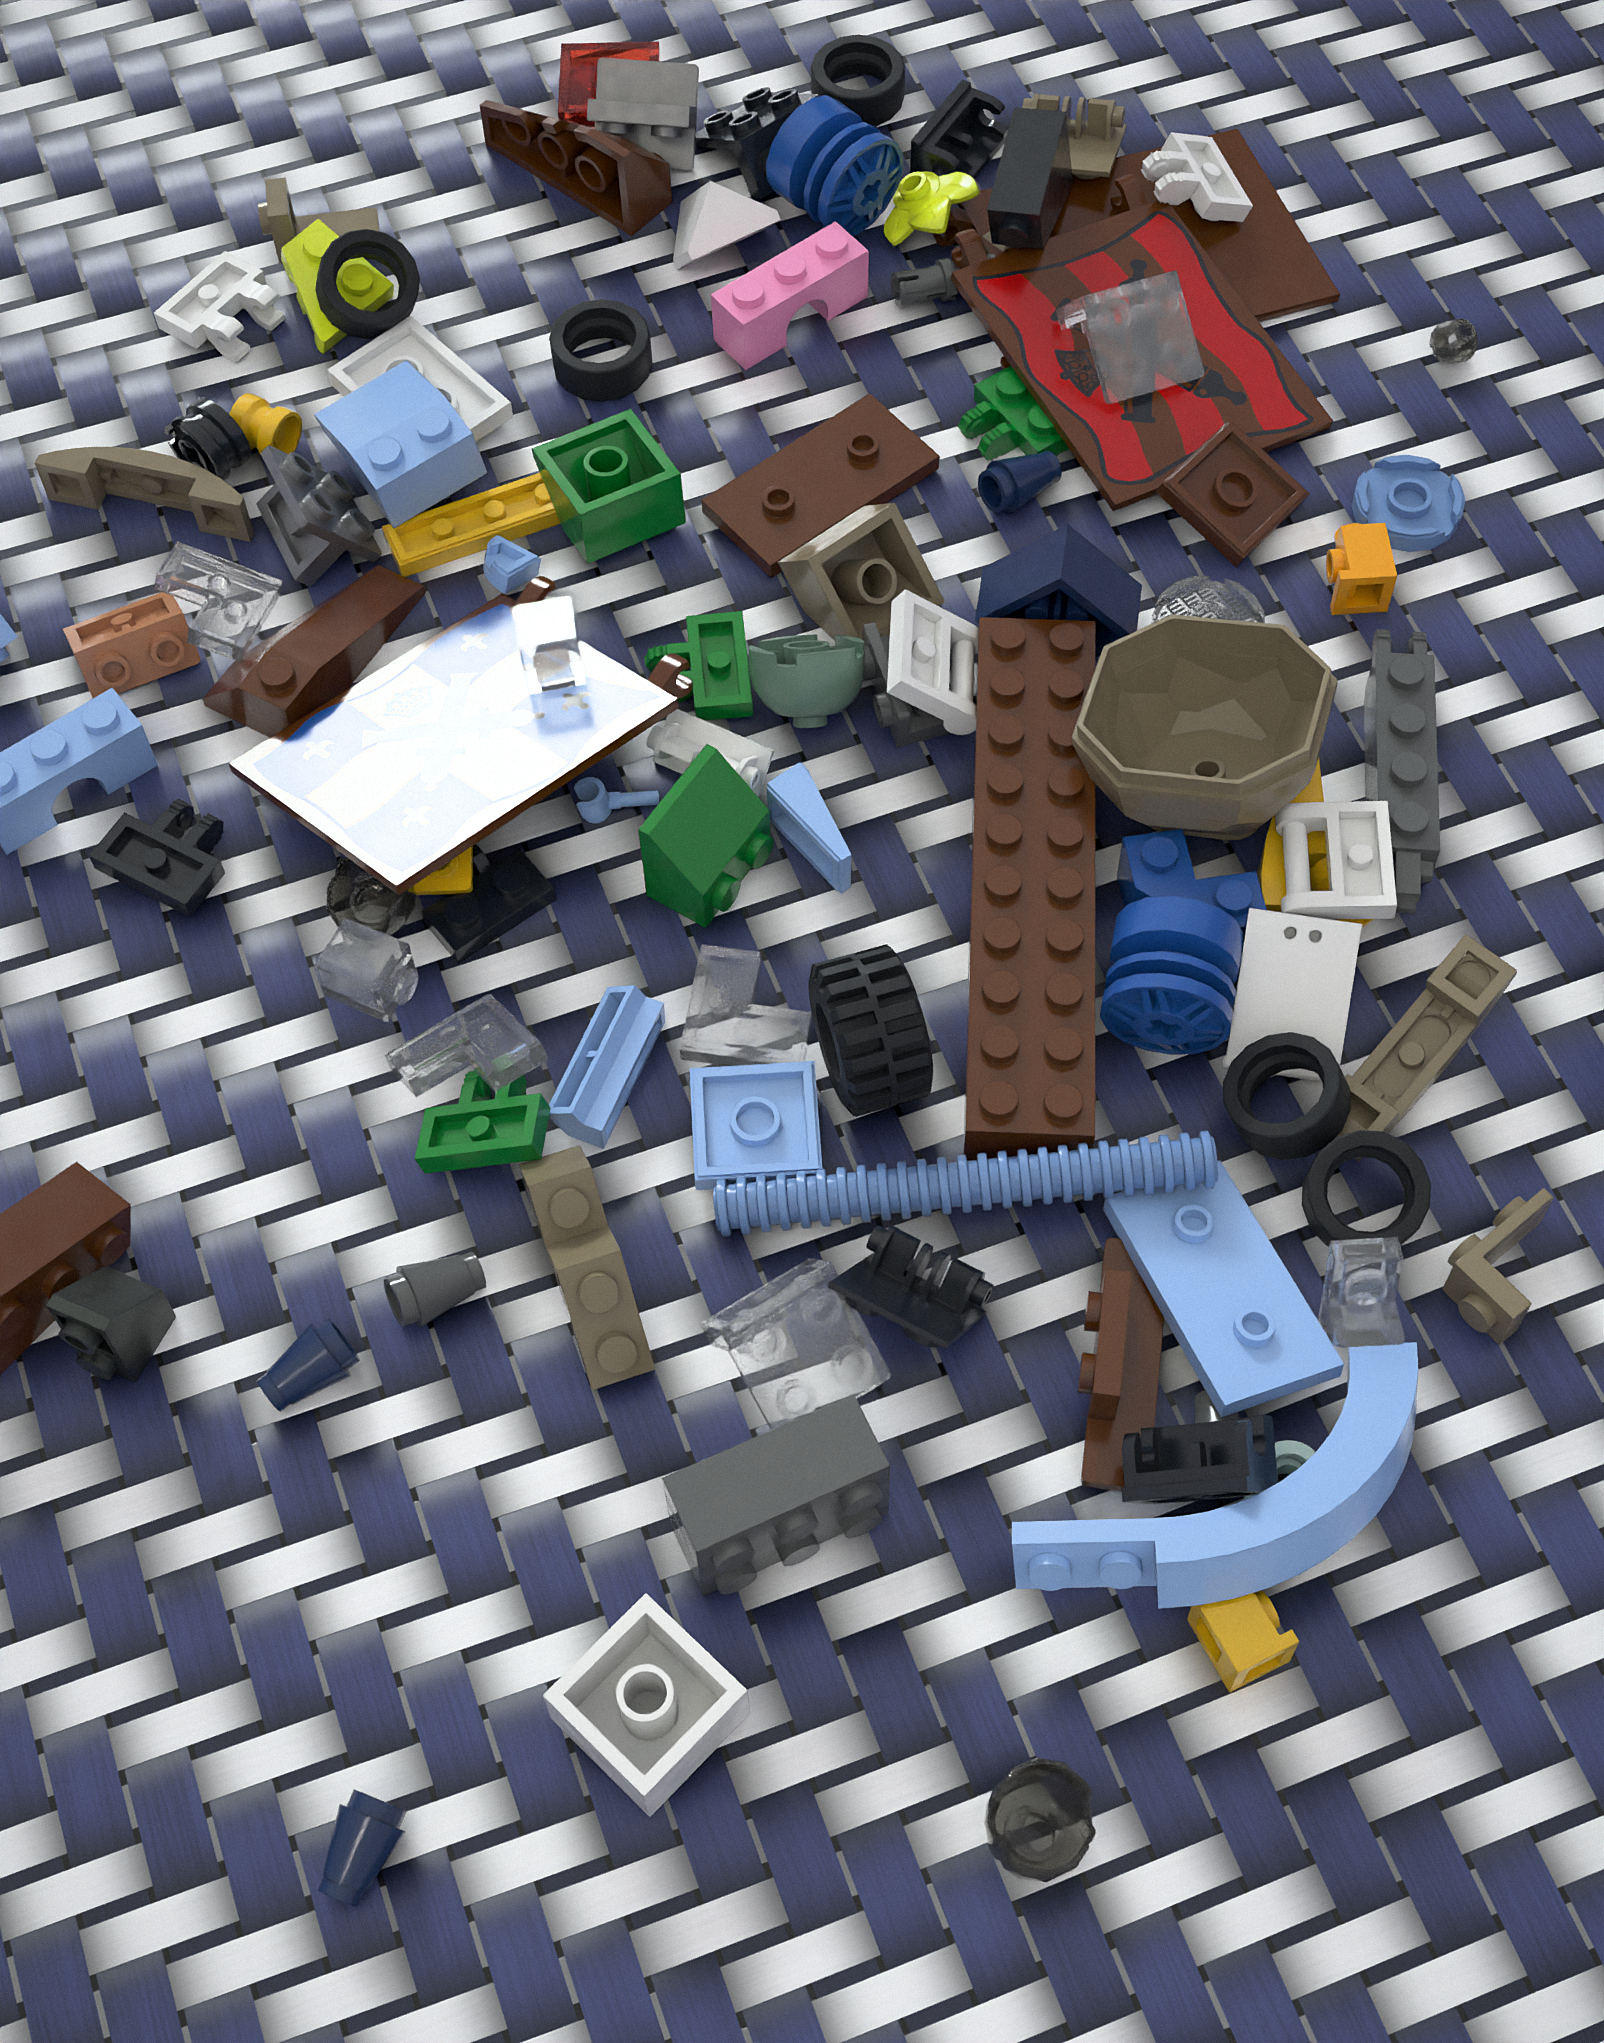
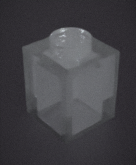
M570 596L512 606L517 646L529 695L587 684L581 643Z
M346 917L314 964L324 996L387 1023L398 1005H404L411 999L418 983V972L409 943Z

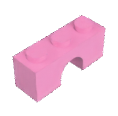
M836 221L712 293L711 307L714 341L743 369L751 368L787 346V328L790 320L806 303H809L829 321L868 297L869 251Z

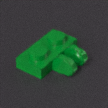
M1012 366L974 385V401L977 405L961 416L962 418L957 427L967 439L971 438L972 440L980 434H985L981 437L977 448L987 461L989 459L991 461L994 458L997 459L998 456H1003L1018 447L1025 455L1050 451L1057 456L1069 449Z
M743 611L686 616L688 642L671 643L665 646L660 644L659 646H653L651 649L648 648L644 661L645 667L648 668L650 673H652L659 661L670 653L677 654L689 661L691 671H685L686 669H684L679 674L691 679L693 688L688 695L677 698V701L682 703L693 695L695 717L702 720L753 716Z
M517 1065L505 1066L501 1069L495 1099L490 1097L492 1092L487 1073L481 1072V1070L468 1071V1074H465L458 1104L425 1108L415 1154V1161L425 1174L542 1159L551 1108L541 1093L527 1095V1080H525L522 1068L520 1069Z

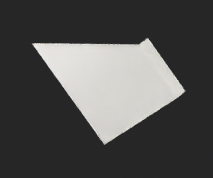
M709 181L681 201L673 256L677 270L767 229L781 220L777 210Z

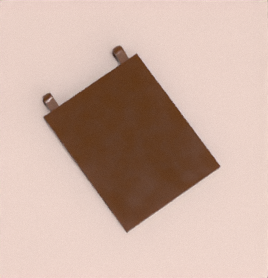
M1233 129L1207 136L1212 137L1252 203V209L1243 222L1225 220L1210 221L1202 218L1194 209V204L1190 198L1179 205L1171 206L1256 319L1260 322L1338 302L1340 297L1338 289L1239 130ZM1162 147L1117 157L1109 177L1100 176L1095 179H1081L1072 174L1073 184L1049 238L1119 214L1110 204L1111 195L1120 192L1115 186V179L1134 174L1141 183L1147 203L1157 201L1158 199L1153 192L1156 181H1148L1141 169L1142 161L1151 152L1161 151ZM993 188L981 190L976 197L962 203H957L959 208L951 206L945 232L942 234L932 233L939 245L949 246L956 243V233L974 229L982 240L986 254H994L996 257L1016 250V248H1009L1001 251L983 237L990 231L987 207ZM1005 356L1001 357L1000 364L1003 369L1011 366Z

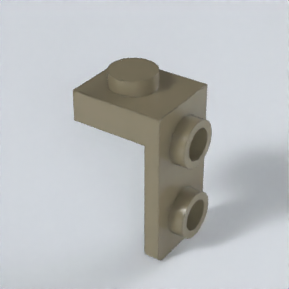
M286 177L265 180L266 202L258 203L259 220L263 235L272 234L279 263H282V247L317 219H320L339 237L346 232L361 229L380 231L376 208L295 217Z
M1545 1188L1541 1189L1527 1202L1520 1196L1513 1199L1493 1220L1492 1224L1496 1228L1482 1240L1475 1234L1471 1235L1453 1251L1447 1260L1452 1269L1442 1291L1458 1305L1461 1316L1473 1329L1481 1333L1486 1332L1499 1345L1518 1330L1532 1303L1497 1271L1492 1264L1541 1223L1554 1198Z

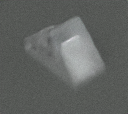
M1398 1237L1330 1241L1318 1321L1333 1346L1348 1348L1404 1344L1405 1336L1395 1303L1403 1262V1254Z

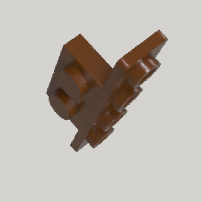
M1108 1238L1105 1241L1100 1292L1088 1291L1084 1331L1096 1332L1094 1353L1082 1352L1077 1393L1089 1394L1081 1483L1085 1487L1122 1492L1121 1488H1125L1122 1458L1124 1435L1138 1432L1141 1438V1428L1155 1427L1164 1316L1133 1264L1122 1240L1118 1238Z

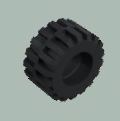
M885 944L812 964L808 991L814 1026L832 1085L845 1108L853 1116L857 1117L928 1097L933 1081V1059L929 1035L911 977L903 961L895 951Z

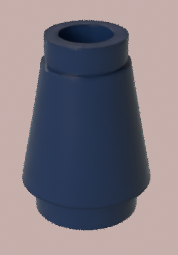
M1050 451L992 461L978 477L979 494L986 507L992 512L999 513L1003 511L1008 514L1013 513L1052 484L1058 482L1062 476L1061 465L1055 454Z
M327 1319L318 1327L311 1323L266 1371L267 1373L257 1380V1383L272 1405L281 1412L289 1405H294L350 1377L348 1369L358 1363L360 1358L337 1326L330 1319Z
M354 1789L347 1806L339 1804L322 1874L324 1877L318 1891L358 1907L363 1894H366L406 1831L400 1829V1826L407 1811Z

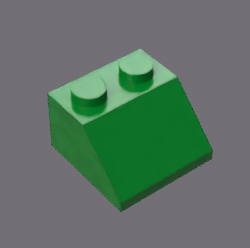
M631 409L532 448L533 458L562 528L587 564L686 523L681 473Z
M708 744L701 750L638 829L646 896L706 928L719 910L725 912L732 906L740 891L742 880L752 867L759 869L771 853L774 839L771 837L769 809L722 754Z

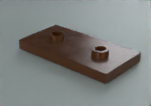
M869 393L701 500L702 513L772 578L782 571L778 564L780 560L861 507L886 504L938 470L940 456Z

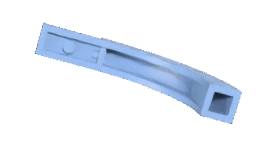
M1417 1342L1348 1345L1347 1397L1341 1415L1332 1432L1320 1448L1301 1467L1279 1483L1257 1495L1215 1510L1177 1517L1012 1522V1550L1016 1589L1054 1591L1062 1588L1111 1587L1114 1589H1127L1134 1586H1157L1158 1609L1198 1606L1230 1600L1270 1588L1300 1575L1329 1558L1351 1541L1377 1515L1392 1494L1406 1466L1413 1443L1418 1386Z

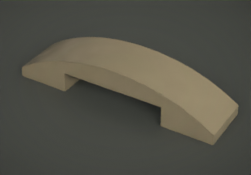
M81 447L40 454L34 463L49 500L99 510L106 495L110 494L191 511L194 513L200 532L251 542L254 536L253 527L242 495L211 472L173 456L134 448Z
M1465 934L1427 979L1426 989L1353 1076L1349 1074L1345 1076L1350 1087L1351 1111L1343 1130L1336 1137L1357 1130L1381 1131L1389 1134L1426 1093L1470 1039L1516 976L1517 969ZM1358 1157L1354 1159L1357 1162H1360L1364 1157Z

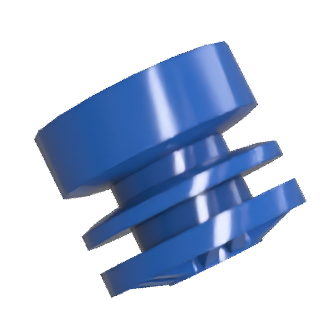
M827 95L811 98L794 110L782 124L774 138L766 162L767 181L774 192L796 208L805 210L812 220L821 223L824 228L836 221L852 236L858 235L871 226L885 211L898 189L903 173V152L899 144L890 137L881 134L880 130L875 126L863 122L858 114L837 99Z
M1179 896L1147 897L1128 904L1117 914L1109 959L1111 967L1107 970L1100 1011V1019L1106 1029L1127 1044L1146 1051L1169 1055L1201 1053L1215 1049L1227 1040L1231 1029L1232 1009L1236 996L1234 984L1239 973L1244 934L1238 922L1221 908L1198 899Z

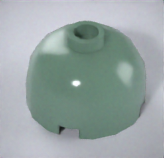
M817 634L783 636L759 641L758 647L752 645L748 647L750 675L756 694L761 702L775 714L793 717L794 727L816 728L827 725V715L844 711L857 698L864 682L865 642L857 637L835 635V646H830V643L827 641H819Z

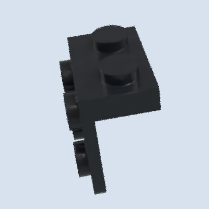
M769 87L757 89L742 98L744 105L732 112L731 110L721 111L706 118L703 121L705 128L696 132L695 145L696 147L733 150L751 197L762 199L774 192L766 176V162L774 138L782 124L796 108L811 98L819 97V94L797 93L796 89H788L782 92H771Z

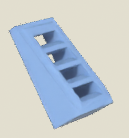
M797 763L767 783V808L770 811V822L829 884L842 894L851 888V853L808 769L803 763Z

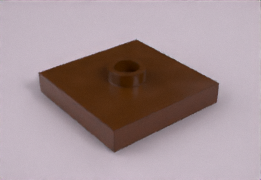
M1230 419L1165 479L1156 491L1166 503L1235 567L1244 561L1281 525L1310 494Z

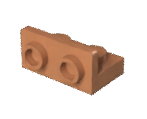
M170 589L63 628L92 698L97 697L110 688H113L117 694L194 666L201 660L184 614Z

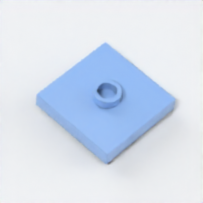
M815 1061L690 1068L696 1190L713 1189L718 1179H726L727 1184L730 1185L736 1184L737 1177H746L747 1182L750 1183L756 1182L757 1175H766L767 1181L776 1180L777 1173H785L787 1179L796 1178L797 1171H805L807 1177L816 1176L817 1169H822Z

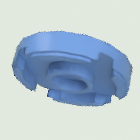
M1413 455L1390 456L1375 462L1374 468L1366 473L1364 471L1357 480L1351 508L1356 523H1386L1391 549L1406 552L1431 550L1447 542L1456 532L1463 515L1465 495L1458 479L1453 474L1449 478L1445 473L1439 471L1441 465L1433 460Z

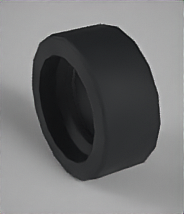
M858 34L839 37L826 43L814 55L811 65V94L827 95L837 99L858 114L863 122L876 127L891 120L902 107L905 96V65L902 55L892 44L874 36ZM851 74L871 75L883 81V83L873 88L862 90L845 89L832 82L840 77Z
M361 229L346 232L331 242L321 258L315 292L321 311L333 326L349 336L370 340L377 338L410 316L418 298L420 276L415 259L403 243L387 233L371 229ZM364 257L377 260L388 267L397 278L399 285L398 297L393 305L386 310L370 312L360 310L346 302L339 293L336 284L337 272L343 263L349 259Z
M598 299L581 302L565 310L554 322L549 336L552 362L556 380L567 392L581 399L603 402L621 399L636 391L649 377L653 363L650 333L647 321L636 309L620 301ZM600 338L620 340L631 346L625 355L613 361L601 363L583 361L571 354L579 345L589 340Z
M1287 1032L1267 1035L1251 1043L1231 1062L1223 1081V1104L1243 1142L1260 1155L1280 1160L1304 1158L1323 1149L1343 1130L1351 1111L1350 1087L1331 1050L1312 1036ZM1299 1068L1313 1071L1319 1075L1323 1083V1091L1319 1101L1307 1114L1291 1122L1278 1124L1262 1122L1254 1116L1251 1110L1254 1094L1271 1076L1284 1070Z
M1357 1130L1336 1137L1318 1152L1303 1180L1302 1208L1310 1229L1326 1246L1349 1257L1375 1258L1395 1251L1420 1229L1430 1208L1431 1182L1422 1159L1406 1142L1381 1131ZM1358 1157L1375 1158L1389 1165L1399 1176L1404 1189L1403 1207L1397 1219L1388 1227L1373 1232L1357 1231L1344 1225L1332 1212L1327 1199L1328 1182L1334 1170L1345 1161Z

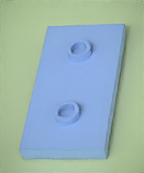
M1219 1160L1217 1161L1218 1181L1215 1182L1213 1189H1206L1203 1183L1195 1184L1193 1191H1185L1183 1185L1175 1186L1173 1193H1165L1163 1187L1154 1188L1152 1195H1145L1143 1189L1134 1190L1132 1197H1124L1123 1191L1113 1194L1112 1199H1105L1103 1211L1119 1239L1122 1240L1133 1264L1222 1418L1341 1376L1344 1363L1224 1165Z

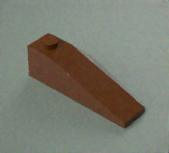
M489 100L479 105L485 145L628 235L633 236L672 204L670 164L660 155L649 152L635 142L597 129Z
M377 565L238 657L202 699L204 705L269 738L346 691L426 593L425 587Z

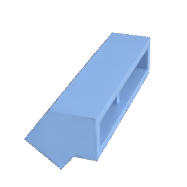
M635 985L607 987L549 1103L551 1108L549 1119L568 1136L603 1149L605 1148L664 1026L665 1011L663 1002L646 997Z

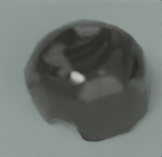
M348 857L339 859L335 876L331 878L327 887V912L343 933L361 940H379L396 933L404 926L416 907L414 885L398 895Z
M1035 1758L1014 1766L992 1790L986 1805L984 1824L993 1856L1001 1861L1005 1870L1019 1879L1049 1882L1077 1868L1090 1848L1089 1844L1093 1841L1096 1834L1090 1809L1092 1791L1088 1783L1065 1762Z

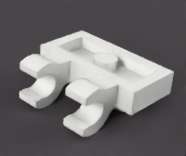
M226 251L154 312L159 329L196 349L206 340H209L225 358L232 362L239 361L251 350L247 343L236 337L244 330V327L233 316L242 308L250 314L257 324L269 331H272L286 319L283 312L272 306L280 297L273 288L267 286L263 271Z

